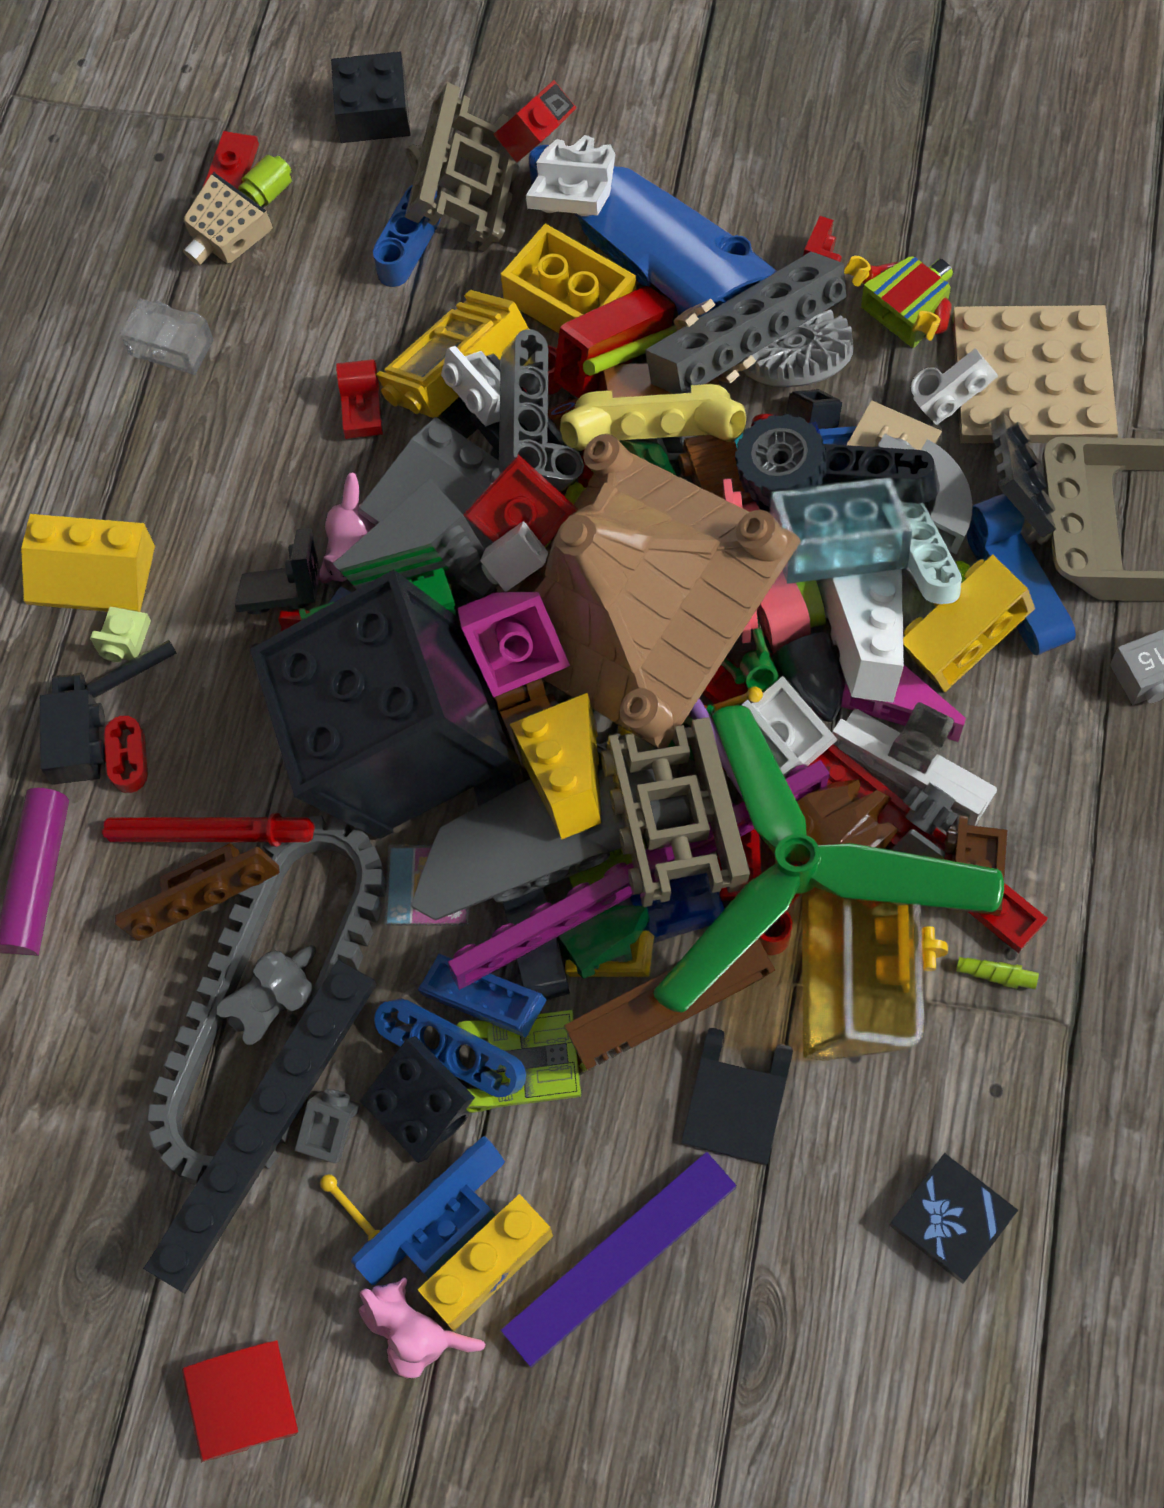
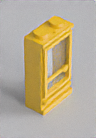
M473 290L468 291L464 295L466 298L464 303L459 302L456 305V310L451 309L389 364L385 368L386 372L379 371L376 374L383 386L381 392L385 399L393 406L399 405L410 409L415 414L421 413L437 418L459 397L441 376L447 348L456 346L464 356L482 351L485 356L494 353L500 360L502 352L518 333L529 329L515 302Z

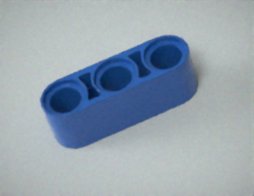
M413 185L409 186L373 248L378 279L382 284L389 287L400 286L409 279L441 220L440 218L435 225H431L428 223L429 218L425 216L419 223L405 218Z

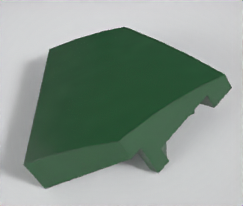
M614 905L556 937L562 958L564 960H571L576 965L577 973L583 979L594 975L595 969H598L600 967L599 964L604 962H628L633 960L630 944L637 941L649 923L648 909L643 906Z

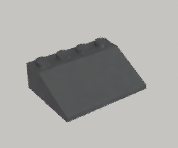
M435 417L410 440L360 505L358 513L377 525L430 478L464 515V512L500 475L499 461ZM465 518L485 550L493 542ZM482 568L472 577L466 578L464 576L460 581L456 582L479 599L488 596L499 585V583L493 584L486 577Z

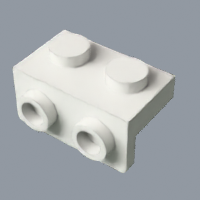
M456 346L447 348L441 373L446 384L452 387L466 403L467 408L485 426L499 422L500 371L482 351L464 356Z

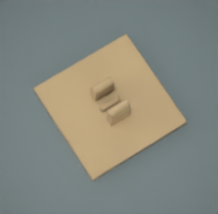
M871 400L847 445L877 447L883 435L887 434L893 438L903 439L913 448L921 450L927 439L936 444L942 431Z

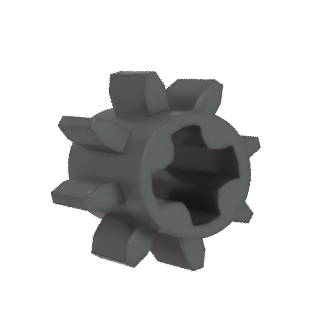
M931 782L928 783L924 790L914 785L903 801L911 808L905 817L930 835L933 834L937 827L947 832V828H950L958 817L950 809L956 800Z

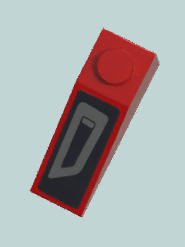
M553 80L493 135L518 163L548 137L576 109V106Z

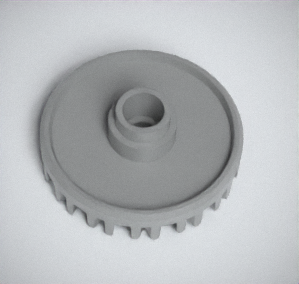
M831 309L823 311L753 354L752 356L756 362L743 371L753 380L775 387L805 386L828 379L842 370L853 355L851 326L848 327L847 319L842 318L841 315L834 319Z

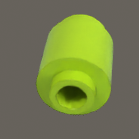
M266 155L242 178L243 183L238 187L239 191L259 206H268L292 182L289 175L292 172L291 168L280 156L272 157L271 155Z

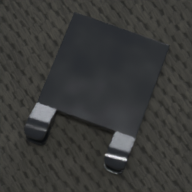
M709 1028L706 1034L681 1144L768 1166L793 1048L783 1044L776 1046L771 1071L768 1074L719 1062L725 1034L720 1029Z

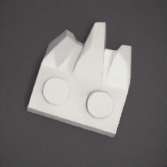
M586 135L571 146H566L565 141L556 139L544 149L536 162L538 177L526 194L527 209L542 210L546 213H577L580 216L598 215L611 191L615 152L610 144L603 145L596 149L594 148V138Z
M783 676L763 693V697L759 702L751 703L747 700L741 705L751 710L785 778L797 766L807 764L808 766L838 740Z

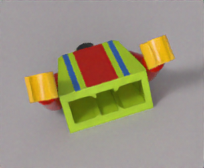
M854 255L850 258L844 268V273L854 276L852 283L858 287L861 283H864L861 308L910 347H916L925 334L926 339L932 341L934 335L941 334L947 330L952 305L948 300L951 287L947 280L952 277L953 271L945 260L938 259L931 266L927 267L916 257H908L901 262L872 266L866 259Z

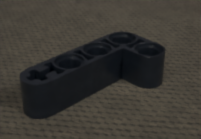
M823 444L826 456V475L822 478L823 483L820 488H816L814 494L809 498L806 497L801 500V503L795 505L788 504L786 507H778L776 505L779 514L807 510L809 522L815 514L820 496L919 504L934 499L940 491V483L934 459L927 451ZM781 459L780 464L785 463V459Z

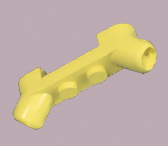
M714 384L691 385V393L613 398L612 391H596L582 395L577 400L575 409L562 416L560 432L564 443L576 451L584 450L594 437L601 434L613 435L618 440L712 435L731 442L744 432L746 413L741 403L731 400L725 388Z

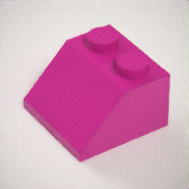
M496 592L458 608L461 628L493 697L570 666L539 592Z

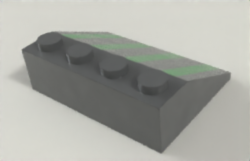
M429 478L333 564L356 589L363 587L393 569L407 580L411 579L414 582L418 581L417 577L424 576V578L434 576L433 570L443 568L449 585L460 581L464 576L470 578L482 568L483 563L480 560L485 550L464 515Z

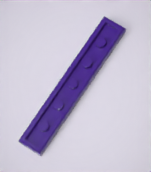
M708 1152L704 1153L502 1328L501 1332L529 1367L532 1368L733 1192L737 1185Z

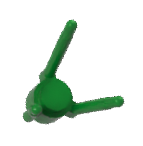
M757 613L758 629H752L757 649L746 653L738 668L726 657L721 665L733 676L736 684L746 682L748 688L759 687L762 692H765L778 680V673L766 648Z

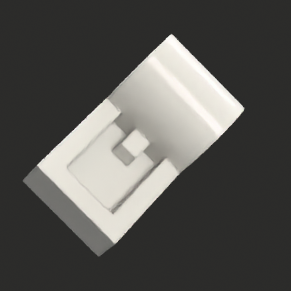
M975 348L943 374L937 368H926L920 371L912 381L911 391L914 395L913 399L918 406L938 425L974 395L984 390L998 375Z

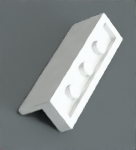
M854 709L846 721L840 719L832 731L833 735L838 739L834 743L835 746L859 765L909 793L914 785L924 790L929 782L942 789L956 800L950 809L958 817L959 815L968 816L967 825L976 826L997 792V788L859 709Z

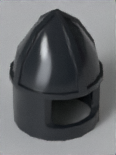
M824 632L813 633L796 639L778 649L771 657L780 678L783 676L821 721H834L842 704L845 681L841 664L828 634Z

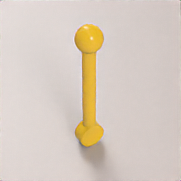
M751 687L743 695L711 706H714L716 711L722 707L742 704L747 700L756 703L762 699L763 692L759 687Z
M327 1174L321 1178V1189L332 1193L369 1236L368 1241L373 1239L381 1230H375L337 1187L336 1177Z

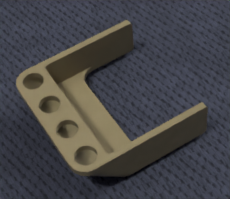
M1062 436L1048 441L1043 450L1042 459L1044 477L1047 484L1046 494L1055 507V511L1051 515L1056 530L1051 532L1053 559L1057 571L1096 599L1164 601V571L1123 570L1112 487V476L1119 471H1164V439Z

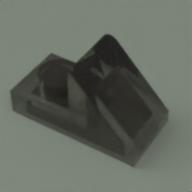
M918 702L904 730L893 742L888 756L926 774L943 752L955 723L954 719Z

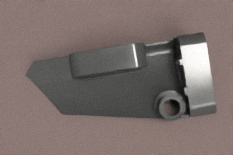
M625 735L618 737V739H625ZM634 735L638 753L657 750L656 747ZM608 742L597 744L599 763L601 764V751L607 750ZM624 756L623 760L633 802L637 803L635 796L637 785L656 782L653 769L630 773L626 756ZM603 768L598 772L601 824L565 839H561L531 778L440 827L421 874L411 907L436 921L493 897L496 902H506L606 861L610 857V852L621 848L619 829L624 828L621 814L614 815L611 806L610 790L615 789L612 776L606 777ZM683 796L650 801L657 831L690 825V815ZM641 834L642 840L645 839V834Z

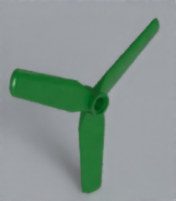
M741 705L722 707L712 714V718L754 829L775 854L776 864L744 886L654 989L653 995L661 1005L669 1010L680 1013L686 1011L788 909L795 894L808 892L814 887L842 898L994 912L999 908L1004 894L1003 875L1000 870L995 868L853 843L818 846L814 839L806 835V819L751 710ZM794 861H802L806 863L802 866L790 865V863Z

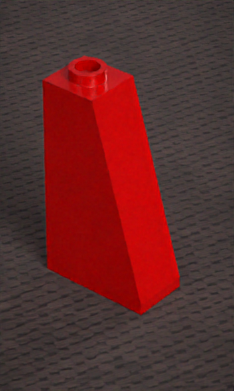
M646 285L566 322L559 329L553 380L578 399L585 393L594 392L597 390L601 372L589 376L583 370V363L586 360L671 327L675 305L665 296L660 295ZM633 358L621 364H630L636 358Z

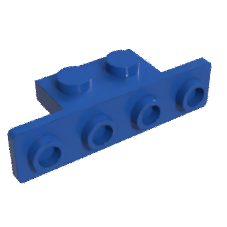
M483 1136L473 1146L465 1150L458 1160L439 1177L434 1179L415 1200L402 1209L373 1239L365 1243L362 1249L352 1257L351 1262L371 1285H376L406 1256L429 1279L496 1216L492 1209L475 1193L505 1162L491 1141Z

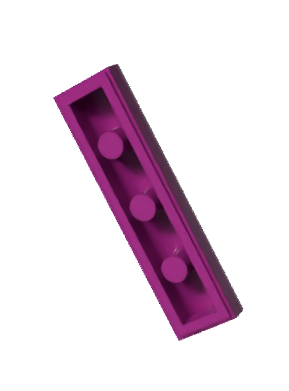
M30 788L26 791L0 915V953L39 956L70 801L66 795L56 790Z

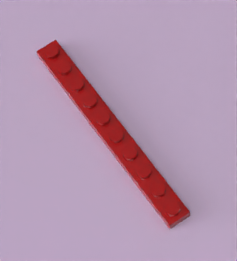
M720 665L702 694L714 704L743 695L747 693L749 688L746 682L736 684L733 676ZM834 744L808 765L809 767L820 760L830 773L827 786L839 781L859 780L861 785L858 793L859 799L876 790L892 798L878 815L877 819L879 824L889 822L899 829L887 844L889 848H892L903 836L913 829L945 852L946 835L936 828L933 834L930 835L910 822L905 816L911 808ZM945 853L943 859L951 861L952 854ZM1005 883L1002 911L999 916L968 912L1018 954L1048 920L1044 914Z

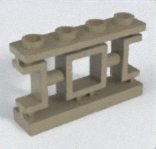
M447 82L432 103L405 218L419 223L425 216L429 218V224L435 225L443 214L469 225L470 230L467 241L473 244L476 240L479 241L478 249L485 252L493 242L498 243L504 234L506 223L502 221L503 215L512 200V193L509 192V188L517 175L519 165L515 163V160L502 144L499 153L483 146L482 142L496 148L500 142L493 134L508 121L509 117L502 114L496 123L492 125L467 113L470 98L465 95L461 99L458 98L460 87ZM451 127L469 135V138H466L455 132L448 141ZM457 155L483 167L480 183L454 171ZM437 185L456 193L455 197L441 191L435 198ZM488 199L486 211L468 204L469 200L483 205Z
M709 717L692 720L691 728L684 729V725L675 726L673 736L674 747L638 753L634 734L625 735V739L620 740L618 735L615 734L608 736L607 750L601 751L604 775L606 777L612 776L615 789L610 790L612 810L614 815L621 814L624 828L619 829L621 849L624 855L630 854L633 868L628 869L631 891L633 895L640 894L643 907L652 906L653 900L660 899L661 902L670 900V879L707 873L712 893L720 892L721 888L727 887L728 893L741 891L747 884L750 872ZM689 745H691L702 791H700L696 775L675 779L672 777L671 765L688 763L690 755ZM624 756H626L630 773L653 769L656 782L637 785L635 795L637 803L633 802L623 760ZM688 795L695 824L657 831L650 801ZM708 822L711 824L722 867L721 871L716 854L692 858L689 843L708 840L710 831ZM641 834H645L648 850L672 846L675 861L656 864L654 872L655 883L652 882Z

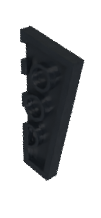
M1003 412L990 421L993 442L997 447L994 450L995 457L1000 462V465L997 466V473L1003 479L999 482V488L1043 538L1056 530L1051 515L1055 511V507L1049 496L1043 491L1047 487L1043 476L1034 467L1039 462L1032 449L1027 445L1031 441L1027 431L1020 422L1013 424Z

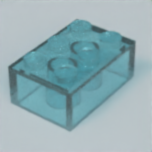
M891 477L771 492L770 514L783 528L795 533L801 540L783 568L787 584L908 568L912 529Z

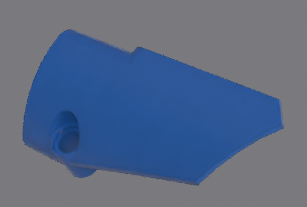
M614 166L610 195L598 215L580 216L577 213H573L578 217L585 235L595 246L620 267L636 275V281L641 285H647L648 287L651 284L655 285L675 303L678 315L691 307L712 299L715 306L708 311L710 312L777 272V270L752 251L751 243L747 238L738 235L732 236L629 168ZM704 313L702 315L700 314L697 317L700 318L707 313Z

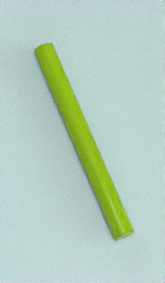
M674 325L586 360L583 363V370L587 375L591 376L645 354L646 349L678 330Z

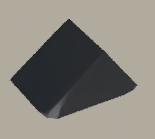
M820 389L792 391V393H789L786 414L795 418L799 416L805 419V422L808 424L812 423L816 429L837 428L843 402Z

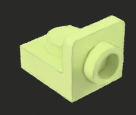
M110 606L101 632L92 631L90 640L99 655L104 659L112 662H121L122 659L130 661L139 656L151 620L147 613Z

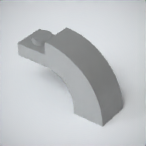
M887 434L883 435L877 446L883 448L915 449L907 441L893 438ZM927 439L921 450L927 451L932 455L940 483V491L937 496L931 501L926 502L927 510L948 550L957 554L971 522V491L963 471L955 460L945 450Z

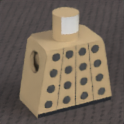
M213 172L184 217V223L193 240L183 252L198 266L211 253L215 254L225 263H232L271 231L273 227L267 211Z

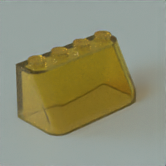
M816 887L802 893L803 1058L821 1061L902 1051L919 1043L924 1034L921 905L842 898Z

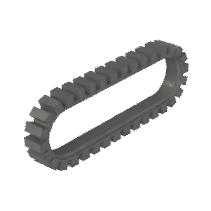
M322 815L308 817L315 825L314 836L310 842H282L278 847H272L269 842H265L263 848L266 854L279 865L280 873L260 885L253 886L239 893L246 907L234 904L229 916V920L239 932L224 928L218 941L224 952L229 956L213 952L207 967L214 977L218 978V981L203 976L197 989L199 995L208 1005L192 1001L186 1014L190 1022L198 1028L195 1031L181 1026L175 1039L181 1049L187 1052L186 1056L170 1051L164 1067L176 1079L172 1081L159 1076L153 1092L161 1101L166 1102V1105H149L148 1122L156 1128V1130L149 1132L153 1146L162 1155L160 1158L179 1177L182 1176L190 1184L196 1185L214 1157L200 1155L188 1146L184 1140L181 1123L186 1104L224 1018L217 1014L216 1006L227 996L235 992L283 878L291 865L307 853L319 850L335 851L347 857L355 866L357 873L354 893L305 1011L337 960L358 971L363 959V954L358 944L368 947L373 934L368 920L377 923L383 910L378 897H385L386 880L383 875L385 871L375 846L371 845L369 837L362 830L355 828L352 831L348 823L336 817H333L329 828H327ZM300 1108V1110L298 1111L297 1115L295 1116L296 1119H297L298 1116H299V1113H300V1111H301V1108ZM289 1126L280 1140L281 1143L287 1145L293 1131L291 1126ZM275 1150L265 1165L268 1169L279 1157Z

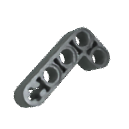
M525 329L518 333L501 355L499 472L501 473L519 454L559 492H562L582 474L584 463L581 455L574 448L547 443L548 345L544 336L538 331ZM520 386L523 387V388L527 391L528 394H526L524 391H522V389L520 388ZM519 422L522 423L528 431L524 430L520 426ZM556 466L563 471L564 475L557 470Z

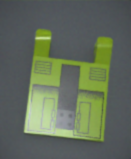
M566 1010L539 1014L526 1038L486 1021L459 1022L457 1024L458 1027L518 1058L526 1071V1081L522 1089L506 1097H495L481 1089H467L475 1097L467 1108L469 1113L482 1112L498 1107L581 1097L577 1051L564 1028L565 1024L574 1020L573 1011ZM506 1067L498 1070L491 1069L502 1076V1085L510 1082V1078L505 1075Z

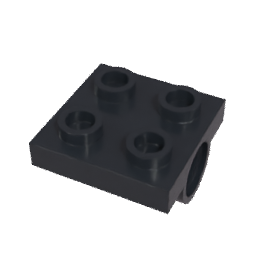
M414 1036L404 1041L360 1102L413 1159L420 1163L427 1160L440 1143L449 1139L460 1129L469 1117L470 1113L467 1108L475 1097Z

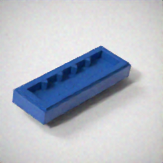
M438 954L418 989L423 996L522 1037H527L547 1001L541 993L492 974H488L459 990L450 974L448 962L452 958Z

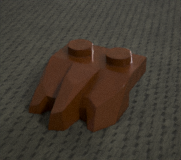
M859 780L835 782L805 795L797 803L806 819V835L814 839L818 846L853 843L884 849L899 830L889 822L882 824L877 822L878 815L892 798L876 790L859 799L858 793L861 787Z

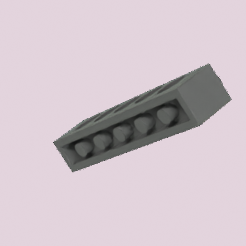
M811 251L703 315L690 327L685 326L646 349L651 384L673 394L691 393V385L706 384L748 356L755 354L814 316L847 297L844 263Z

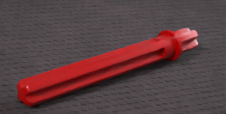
M272 813L269 817H109L104 820L102 835L110 842H269L272 847H278L282 842H310L314 836L315 825L308 817H282L279 813Z

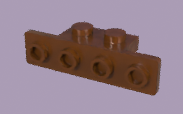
M229 843L161 876V893L115 915V924L135 940H143L280 873L279 865L259 847L240 854L239 850Z

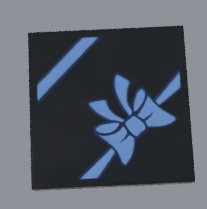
M944 1152L889 1226L963 1284L1018 1212V1209Z

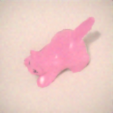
M353 472L347 475L342 504L335 505L327 515L325 530L328 537V545L319 580L325 584L330 583L332 580L343 582L347 579L333 563L376 526L358 513L360 504H358L359 484L357 476Z
M404 1277L396 1283L375 1286L372 1291L368 1289L360 1291V1297L364 1305L359 1308V1313L370 1331L388 1339V1361L394 1372L404 1378L420 1377L424 1368L437 1360L448 1347L467 1353L482 1351L485 1348L486 1344L484 1341L443 1330L433 1319L411 1308L405 1298L407 1279Z

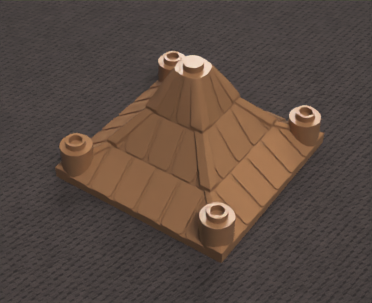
M601 434L594 437L584 450L583 459L585 464L594 474L588 482L586 489L582 491L574 503L578 511L570 515L560 526L557 534L545 548L548 551V555L544 565L526 577L517 592H539L570 664L569 667L544 676L541 679L572 698L588 693L592 710L657 749H663L668 747L673 739L675 726L683 724L801 540L795 533L783 528L767 511L755 510L749 512L630 453L613 435Z

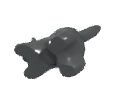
M309 945L301 949L292 958L285 956L280 951L266 953L258 959L251 981L238 991L227 996L216 1006L217 1014L220 1017H228V1023L231 1028L238 1032L244 1031L243 1041L246 1044L254 1045L259 1041L271 1022L281 1011L287 1009L293 1011L301 1008L311 997L312 983L307 980L303 970L311 963L316 953L315 946Z

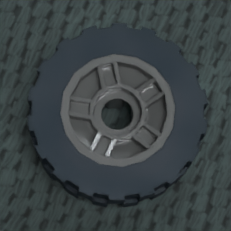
M783 414V416L771 415L767 419H760L754 422L755 425L751 428L748 427L743 432L744 436L742 439L739 438L737 443L738 450L735 451L739 479L745 492H749L751 498L755 501L759 500L764 505H778V507H786L788 504L795 505L801 503V500L806 497H811L816 488H820L823 483L822 478L826 475L825 448L822 436L817 433L816 427L812 423L808 424L805 422V419L799 416L795 418L789 414ZM785 459V463L779 464V460Z

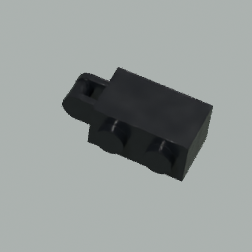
M82 672L53 676L52 694L40 695L41 770L52 785L100 779V764H105L106 762L105 746L103 740H99V727H104L105 725L104 709L101 703H96L90 691L86 689V682Z

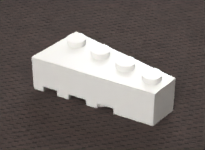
M821 547L815 578L823 602L825 618L828 617L832 628L830 635L833 644L838 645L840 651L839 661L851 696L893 703L904 666L901 558L889 557L883 554L873 555Z

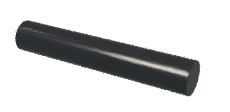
M167 640L86 684L93 698H96L177 654L170 640Z

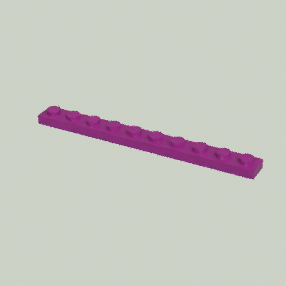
M820 760L809 767L807 764L797 766L787 774L786 781L796 801H799L805 795L827 786L830 773ZM745 802L739 805L732 803L741 837L754 830V826ZM708 822L710 828L708 840L689 843L692 858L705 856L717 850L710 822ZM672 846L648 850L647 848L645 850L653 883L656 882L654 876L656 864L675 861ZM626 862L614 865L606 871L604 878L591 885L588 882L577 885L568 892L567 898L554 905L552 903L540 905L530 913V918L517 925L513 923L503 925L486 942L478 946L476 944H469L458 950L454 954L453 959L448 962L451 977L458 989L460 990L633 896L628 876V869L633 868L632 862L628 865Z

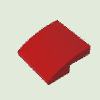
M277 1340L230 1352L182 1368L201 1463L244 1452L250 1447L295 1436L298 1433Z

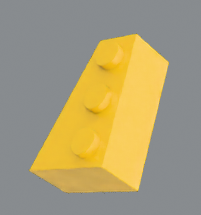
M588 693L511 723L510 726L521 760L561 839L601 824L600 783L598 780L599 756L596 741L598 733Z

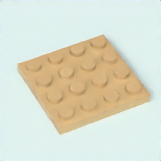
M1105 305L954 307L952 321L955 364L976 348L998 375L984 390L974 395L958 408L960 443H994L990 421L1003 412L1013 424L1020 422L1031 439L1028 443H1048L1051 439L1062 436L1117 438L1118 428Z

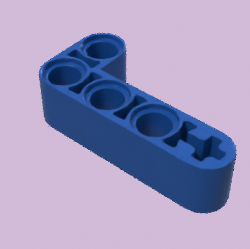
M1002 493L972 506V517L966 537L978 561L981 559L986 561L993 554L1028 588L1035 610L1018 624L1016 628L1029 650L1034 655H1040L1073 641L1076 636L1075 627L1070 615L1021 534L1025 517L1008 497Z

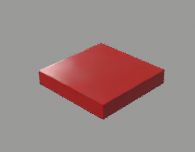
M518 454L464 512V517L493 543L524 521L545 547L557 534L560 526L570 515L577 512L578 508Z

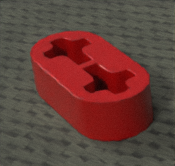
M130 716L115 717L107 724L104 733L107 774L117 790L123 793H133L145 785L148 777L145 735L141 726L134 718ZM125 729H129L131 732L127 736V748H124L118 739L122 736ZM125 760H128L134 771L130 772V778L124 780L120 775L125 773Z

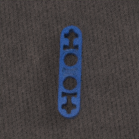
M397 999L384 1002L375 1012L374 1021L376 1029L384 1038L401 1046L406 1039L416 1036L453 1075L492 1096L506 1097L515 1094L525 1084V1067L518 1058L409 1000ZM399 1011L397 1018L406 1024L415 1023L412 1028L407 1025L395 1027L396 1020L391 1017V1013ZM428 1026L434 1027L440 1036V1043L435 1050L430 1049L424 1042V1031ZM464 1044L470 1046L476 1055L475 1064L471 1069L463 1066L459 1059V1051ZM486 1067L493 1070L506 1067L505 1075L510 1078V1082L502 1085V1076L492 1070L482 1072Z

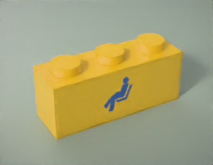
M518 1194L432 1275L418 1291L454 1332L553 1237L551 1228L530 1204Z

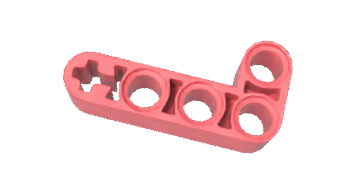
M755 501L742 505L743 509L749 512L760 510ZM786 564L757 608L763 636L767 637L771 646L772 653H769L771 660V656L784 645L811 634L810 617L806 603Z

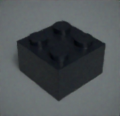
M401 51L331 59L334 115L341 143L411 136L407 83Z

